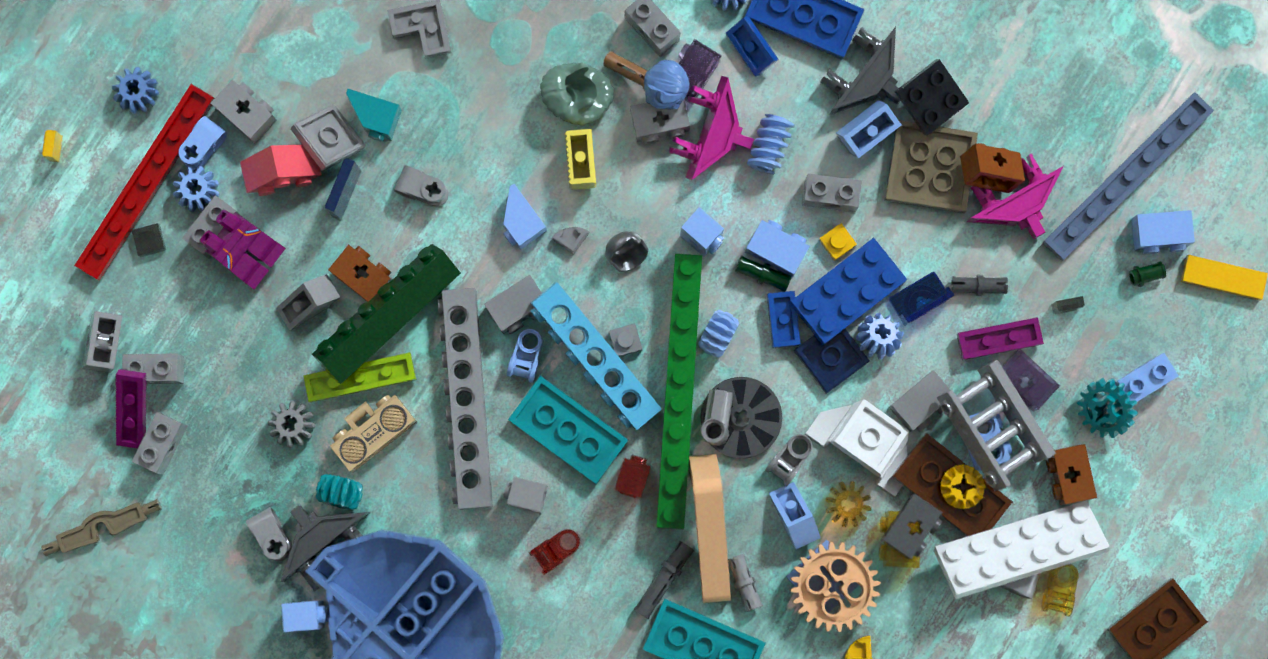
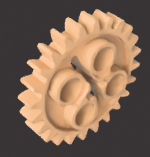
M829 542L828 550H825L823 545L819 544V553L817 554L809 549L810 559L800 557V561L804 564L803 567L794 566L793 568L799 573V576L790 578L791 581L797 583V587L791 588L790 592L798 593V597L792 602L802 604L797 612L804 613L807 611L808 615L805 621L809 622L815 618V627L819 628L822 623H825L826 631H830L833 624L837 632H841L842 624H845L851 630L853 620L861 625L862 619L860 615L863 614L870 617L871 614L867 607H876L877 604L871 599L872 597L880 596V593L874 591L873 587L881 583L872 580V577L878 571H869L868 569L873 561L863 562L862 559L865 552L863 551L855 555L854 545L846 551L844 542L839 544L838 549H835L833 542ZM837 559L842 560L845 564V571L841 575H835L831 569L832 563ZM821 566L825 567L834 582H841L842 585L839 586V590L849 601V608L844 605L837 592L829 591L831 583L821 572ZM814 575L820 576L823 581V586L818 591H813L809 587V579ZM853 582L858 583L861 587V594L857 598H851L847 592L848 586ZM830 598L836 599L839 604L838 611L834 614H829L825 610V603Z

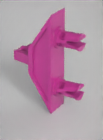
M721 76L715 93L695 85L690 89L699 94L701 98L688 96L687 101L709 108V112L697 144L674 137L672 141L682 146L683 149L671 147L669 149L671 154L691 160L685 177L687 179L693 180L728 153L730 149L735 151L737 145L748 149L752 147L754 139L741 135L743 128L739 127L728 77Z
M1029 154L1026 157L1028 163L1024 158L1021 159L1023 172L1029 181L1028 186L1001 201L995 198L991 190L984 188L981 190L979 187L972 186L971 190H973L983 209H981L982 212L974 215L967 222L1009 226L1018 224L1021 230L1026 228L1033 239L1040 237L1045 233L1039 221L1043 219L1040 210L1043 209L1064 166L1048 175L1046 173L1043 174L1033 154Z

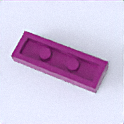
M1038 317L957 333L962 360L1044 344Z
M119 369L116 373V446L138 449L146 434V373Z

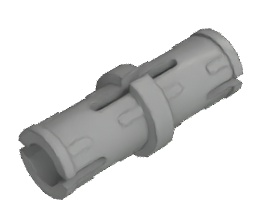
M744 554L728 559L736 581L734 586L736 589H739L746 612L762 607L763 604L754 584L756 582L755 577L751 576Z

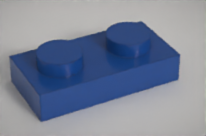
M749 16L743 17L725 33L755 76L761 75L779 60Z
M795 291L767 294L772 348L801 345L797 312L789 304L795 298Z

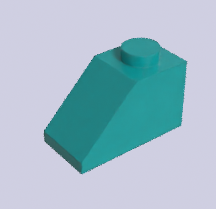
M347 89L346 94L363 128L369 133L368 137L382 142L384 138L392 140L402 111L399 104Z

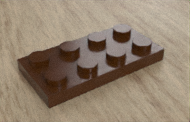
M925 433L892 477L913 494H916L941 511V516L967 537L991 530L1013 501L999 490L994 491L983 478L986 486L983 498L975 506L959 509L948 504L941 493V480L950 468L966 464L928 433ZM963 475L961 483L952 485V488L961 490L964 499L966 490L974 488V485L966 484Z

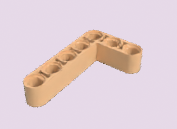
M717 455L689 456L703 604L731 601L723 491Z

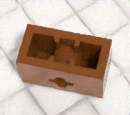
M975 143L960 156L965 185L1010 193L1025 181L1020 152L1010 151L1006 148L986 146L983 143Z
M348 245L328 270L368 302L377 294L381 286L392 280L389 277L392 272L380 262L376 266L368 260L371 255L360 246L354 249ZM359 269L366 270L368 273L366 279L364 277L359 278L357 273Z
M1082 444L1054 450L1056 454L1046 459V466L1049 474L1053 473L1055 484H1052V493L1055 501L1059 500L1060 505L1097 498L1086 445ZM1068 471L1075 473V477L1071 478V480L1065 479L1064 474Z

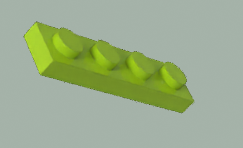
M410 352L367 361L342 384H339L326 371L303 375L309 403L417 380Z

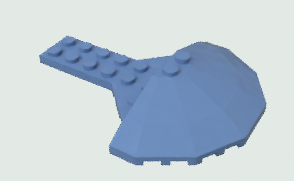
M379 530L325 548L305 571L326 589L330 612L328 619L330 641L332 640L333 648L332 659H501L504 636L486 581L440 540Z

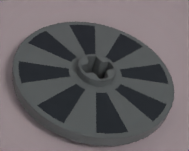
M734 377L716 385L712 390L732 392L733 400L728 426V440L720 446L712 445V447L726 456L739 459L755 457L769 449L780 433L783 419L781 405L774 392L764 383L749 377ZM708 395L701 409V426L705 421ZM743 410L747 411L746 417L749 419L748 422H742L740 425H737V418L734 417L735 413H742ZM715 425L710 428L709 437L711 439H716L721 435V426Z

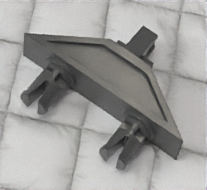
M896 26L885 41L878 40L863 27L860 28L858 33L862 37L855 35L852 41L871 54V59L853 82H846L834 73L832 69H829L826 74L830 79L823 76L820 83L839 96V101L832 108L829 115L873 101L876 97L882 101L888 98L896 105L900 103L899 98L894 92L898 89L895 86L898 81L892 77L894 73Z
M301 505L296 506L290 513L298 522L294 527L298 533L295 536L280 582L287 581L295 573H301L312 587V590L314 592L318 590L319 586L316 581L305 571L313 563L316 556L339 538H344L345 541L363 536L356 527L358 526L357 523L370 514L369 512L318 517L315 512L308 515Z

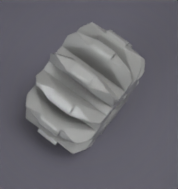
M290 401L289 410L284 403H280L281 413L275 410L271 412L273 416L277 417L276 421H268L269 426L276 427L269 433L270 436L275 437L279 435L277 443L280 445L287 439V447L293 448L294 439L298 445H304L301 436L304 435L310 439L312 434L307 432L306 429L315 428V423L307 422V420L313 417V413L307 412L303 414L306 410V405L301 404L296 410L295 401ZM289 418L295 421L297 419V423L294 424L295 430L286 429V426L289 424Z

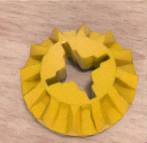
M957 465L950 468L944 474L941 480V493L945 501L951 506L967 509L975 506L983 498L986 486L983 476L974 467ZM963 475L966 484L974 485V488L966 490L964 499L961 490L952 488V485L961 483Z

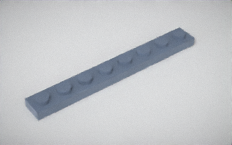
M1194 92L1043 243L1063 261L1214 110Z

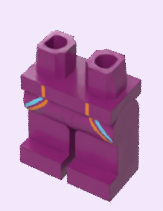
M222 210L216 218V222L223 226L222 230L218 235H215L210 230L206 231L200 238V242L206 248L205 252L249 287L255 289L269 270L246 253L247 250L269 267H272L286 248L236 212L233 214Z

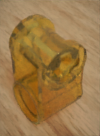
M1068 564L1049 571L1046 589L1042 598V611L1053 610L1062 612L1067 617L1071 616L1079 578L1078 570L1074 565ZM1063 567H1066L1070 572V577L1066 582H1061L1058 579V572ZM1053 600L1062 601L1063 604L1053 602Z

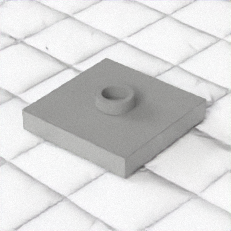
M334 104L293 124L291 127V131L322 171L355 155L366 146Z

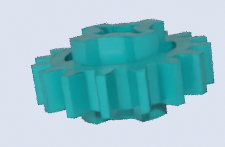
M1101 378L1096 383L1093 381L1087 385V388L1080 393L1083 398L1077 402V405L1083 407V409L1078 412V415L1085 416L1086 419L1082 424H1090L1092 426L1090 429L1091 433L1099 430L1101 438L1105 437L1108 433L1111 438H1114L1118 434H1124L1128 431V428L1134 425L1135 421L1132 418L1137 416L1138 412L1133 410L1132 407L1137 404V401L1130 400L1129 397L1133 392H1125L1123 390L1124 383L1116 386L1115 379L1112 378L1106 383L1105 379Z

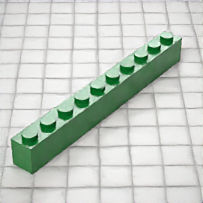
M675 253L656 528L684 530L702 255Z

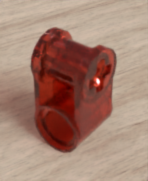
M565 529L536 546L528 554L535 557L543 569L541 573L546 575L563 563V560L575 553L580 548L582 539L577 531ZM567 533L572 534L576 539V544L572 549L564 548L561 543L562 537ZM542 552H544L550 563L547 561Z

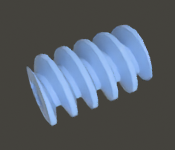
M765 114L767 118H762L760 121L761 126L764 128H759L757 131V135L760 138H756L753 143L757 148L751 149L750 152L754 158L748 159L747 165L764 173L775 174L772 169L781 168L782 166L775 161L776 158L785 157L779 151V148L788 147V144L782 141V138H791V134L785 131V129L794 128L795 124L783 117Z

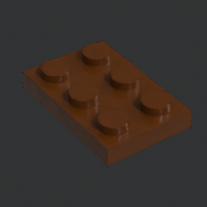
M1170 578L1109 626L1107 630L1130 659H1163L1208 623V621L1177 582Z

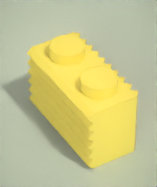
M592 129L566 131L565 145L569 188L572 190L596 188Z

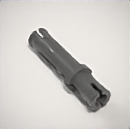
M679 541L668 560H664L661 564L663 565L662 569L634 608L635 611L649 619L671 583L677 576L681 575V569L694 552L691 547Z

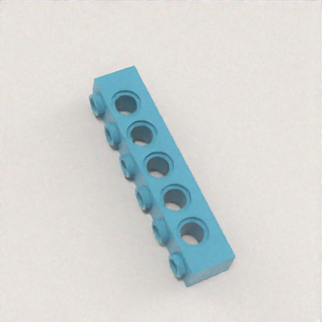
M554 282L530 302L534 307L530 310L540 324L545 321L551 328L548 331L549 335L557 344L563 342L568 348L565 354L575 366L578 363L586 370L583 376L592 386L597 384L602 389L601 398L610 408L613 405L616 406L621 412L617 417L627 429L632 426L638 430L662 410L558 282ZM561 307L566 312V318L562 323H555L552 320V312L554 309ZM574 329H580L583 332L584 337L579 344H572L569 340V334ZM592 350L599 351L601 355V360L596 365H590L587 362V354ZM609 371H615L618 375V381L614 386H607L604 382V377ZM627 392H632L635 395V403L630 407H624L622 404V396Z

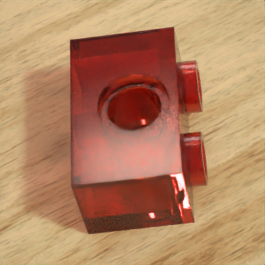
M631 455L630 459L624 458L614 491L641 500L651 466L646 465L647 459Z

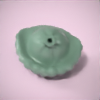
M582 62L555 66L547 71L540 84V94L543 103L547 105V109L552 111L554 116L560 117L563 121L571 124L586 125L598 120L608 110L614 99V88L611 85V80L601 71H597L594 67L587 66Z

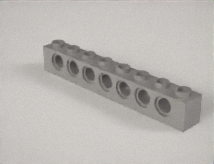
M475 288L443 290L442 298H438L439 314H444V325H440L441 341H446V352H442L443 368H448V379H444L445 395H450V406H446L447 422H452V433H448L449 450L454 449L455 459L450 461L451 477H456L457 488H452L453 504H458V509L460 510L493 507L477 291ZM458 311L464 312L466 314L464 323L460 325L453 324L451 321L452 315ZM459 338H464L468 341V347L463 352H457L453 348L454 342ZM461 365H467L470 368V374L465 379H459L455 374L456 369ZM463 392H469L472 395V401L468 406H460L458 404V396ZM465 419H471L474 422V429L468 434L462 433L459 428L460 423ZM467 446H473L476 449V456L471 461H465L462 458V450ZM469 473H474L478 477V484L472 489L466 488L464 485V478Z

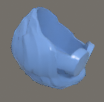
M662 60L646 72L644 77L646 103L657 109L679 108L690 86L687 73L680 64L672 60Z

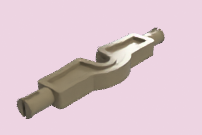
M156 499L144 505L142 503H134L115 512H96L88 516L80 526L56 535L57 540L42 545V550H46L43 553L45 556L60 550L62 553H67L79 547L99 542L98 525L101 522L106 525L110 535H117L138 523L146 521V515L162 510L161 505H158L160 502Z

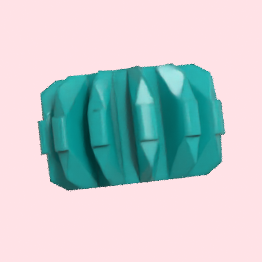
M325 474L321 476L320 481L317 483L316 499L327 505L354 510L358 508L359 502H361L363 486L355 480Z

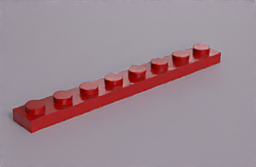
M190 84L74 266L100 281L179 158L180 146L190 135L196 123L208 113L212 106L211 102L215 99L213 96Z

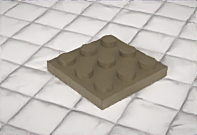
M899 120L901 126L895 130L885 201L965 213L970 186L964 184L960 156L977 143L978 133L938 127L927 136L922 133L916 123Z

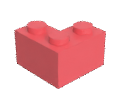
M272 145L240 162L247 193L258 192L259 196L275 193L274 189L287 187L290 184H296V187L308 186L312 184L313 179L321 176L320 167L303 145Z

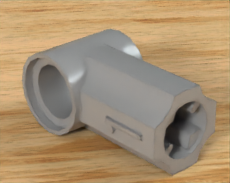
M709 389L705 421L701 428V434L711 445L720 446L728 440V426L733 400L732 392ZM715 425L721 426V435L716 439H711L709 437L710 428Z

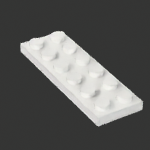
M1086 500L935 546L934 553L955 599L1106 553L1110 546Z

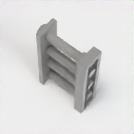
M995 360L979 368L977 371L981 379L959 394L955 395L953 390H950L936 398L940 403L942 412L949 417L984 473L986 483L994 491L1010 486L1011 483L1006 475L1029 459H1033L1037 463L1049 459L1056 453L998 360ZM988 388L995 398V403L970 419L962 404ZM1000 412H1003L1010 422V426L985 442L976 428ZM1015 435H1018L1024 445V450L999 466L991 452Z

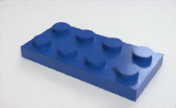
M752 0L745 17L749 16L757 24L843 60L865 9L844 0Z
M872 238L791 300L789 304L820 343L824 345L908 279L876 239Z

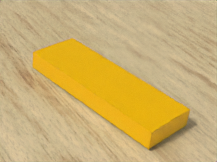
M1187 255L1181 282L1260 301L1263 299L1268 273Z

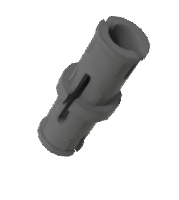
M977 274L976 277L952 276L951 285L953 287L951 290L953 294L976 293V296H982L983 293L1007 294L1008 285L1006 283H1008V278L983 277V274Z

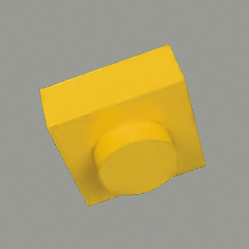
M842 223L819 238V241L834 261L857 245Z

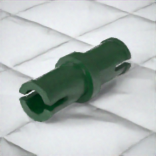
M744 256L740 257L735 269L736 272L756 279L757 283L761 285L766 283L783 292H786L792 278L790 275L788 276L769 268L770 265L767 263L762 265Z

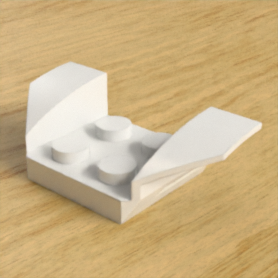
M865 399L855 402L853 405L820 412L805 433L824 448L829 443L833 444L878 476L875 484L893 497L897 495L903 486L892 475L908 456L906 443L908 442L909 430Z

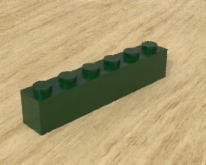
M434 244L423 248L409 265L399 270L398 275L394 279L381 286L377 294L370 301L363 303L349 320L342 322L333 335L320 342L312 356L333 379L342 384L459 276L461 272L442 249Z

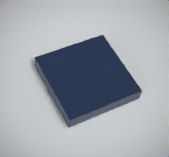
M348 158L344 159L325 204V209L330 215L339 220L343 218L361 174V170L356 162Z
M846 329L842 330L824 345L813 335L794 350L825 394L870 362Z

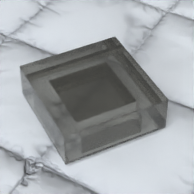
M156 223L132 230L139 257L166 250L160 224Z
M1083 296L1056 301L1051 306L1053 314L1080 310L1085 306Z

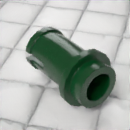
M1161 261L1140 268L1139 266H1134L1133 270L1129 271V278L1133 286L1143 287L1144 283L1166 278V269Z

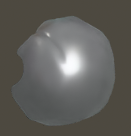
M624 231L613 236L607 243L605 257L617 271L625 272L639 266L646 259L649 250L638 234L632 231Z

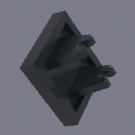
M940 59L934 60L894 91L922 133L927 136L970 103Z

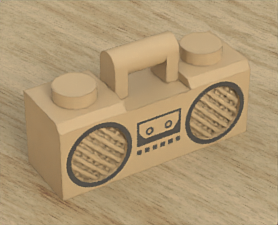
M386 395L376 403L378 408L375 411L365 401L344 418L352 429L349 431L343 429L332 438L334 443L330 447L350 472L354 473L417 423L416 419L396 395L392 397ZM369 414L371 418L358 427L356 422Z

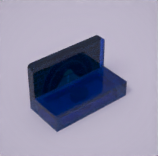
M931 272L891 296L889 302L903 325L906 326L950 300L955 295L949 286L947 288L944 287L935 272Z

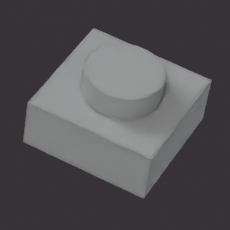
M635 323L609 330L614 351L619 357L642 351Z

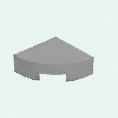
M580 227L566 228L554 234L552 240L574 255L588 236L589 231Z

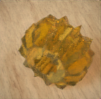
M850 481L848 490L844 482H839L840 492L833 487L829 490L835 496V499L831 497L825 498L826 503L833 504V507L827 508L825 511L827 514L836 512V515L831 519L833 523L842 517L841 527H846L848 518H850L852 526L856 527L858 526L856 516L860 520L865 521L867 517L861 511H871L872 509L869 505H863V502L870 500L871 496H860L865 490L864 486H860L857 491H854V481ZM850 497L853 499L851 502H855V507L850 508L847 512L844 510L845 506H841V502Z

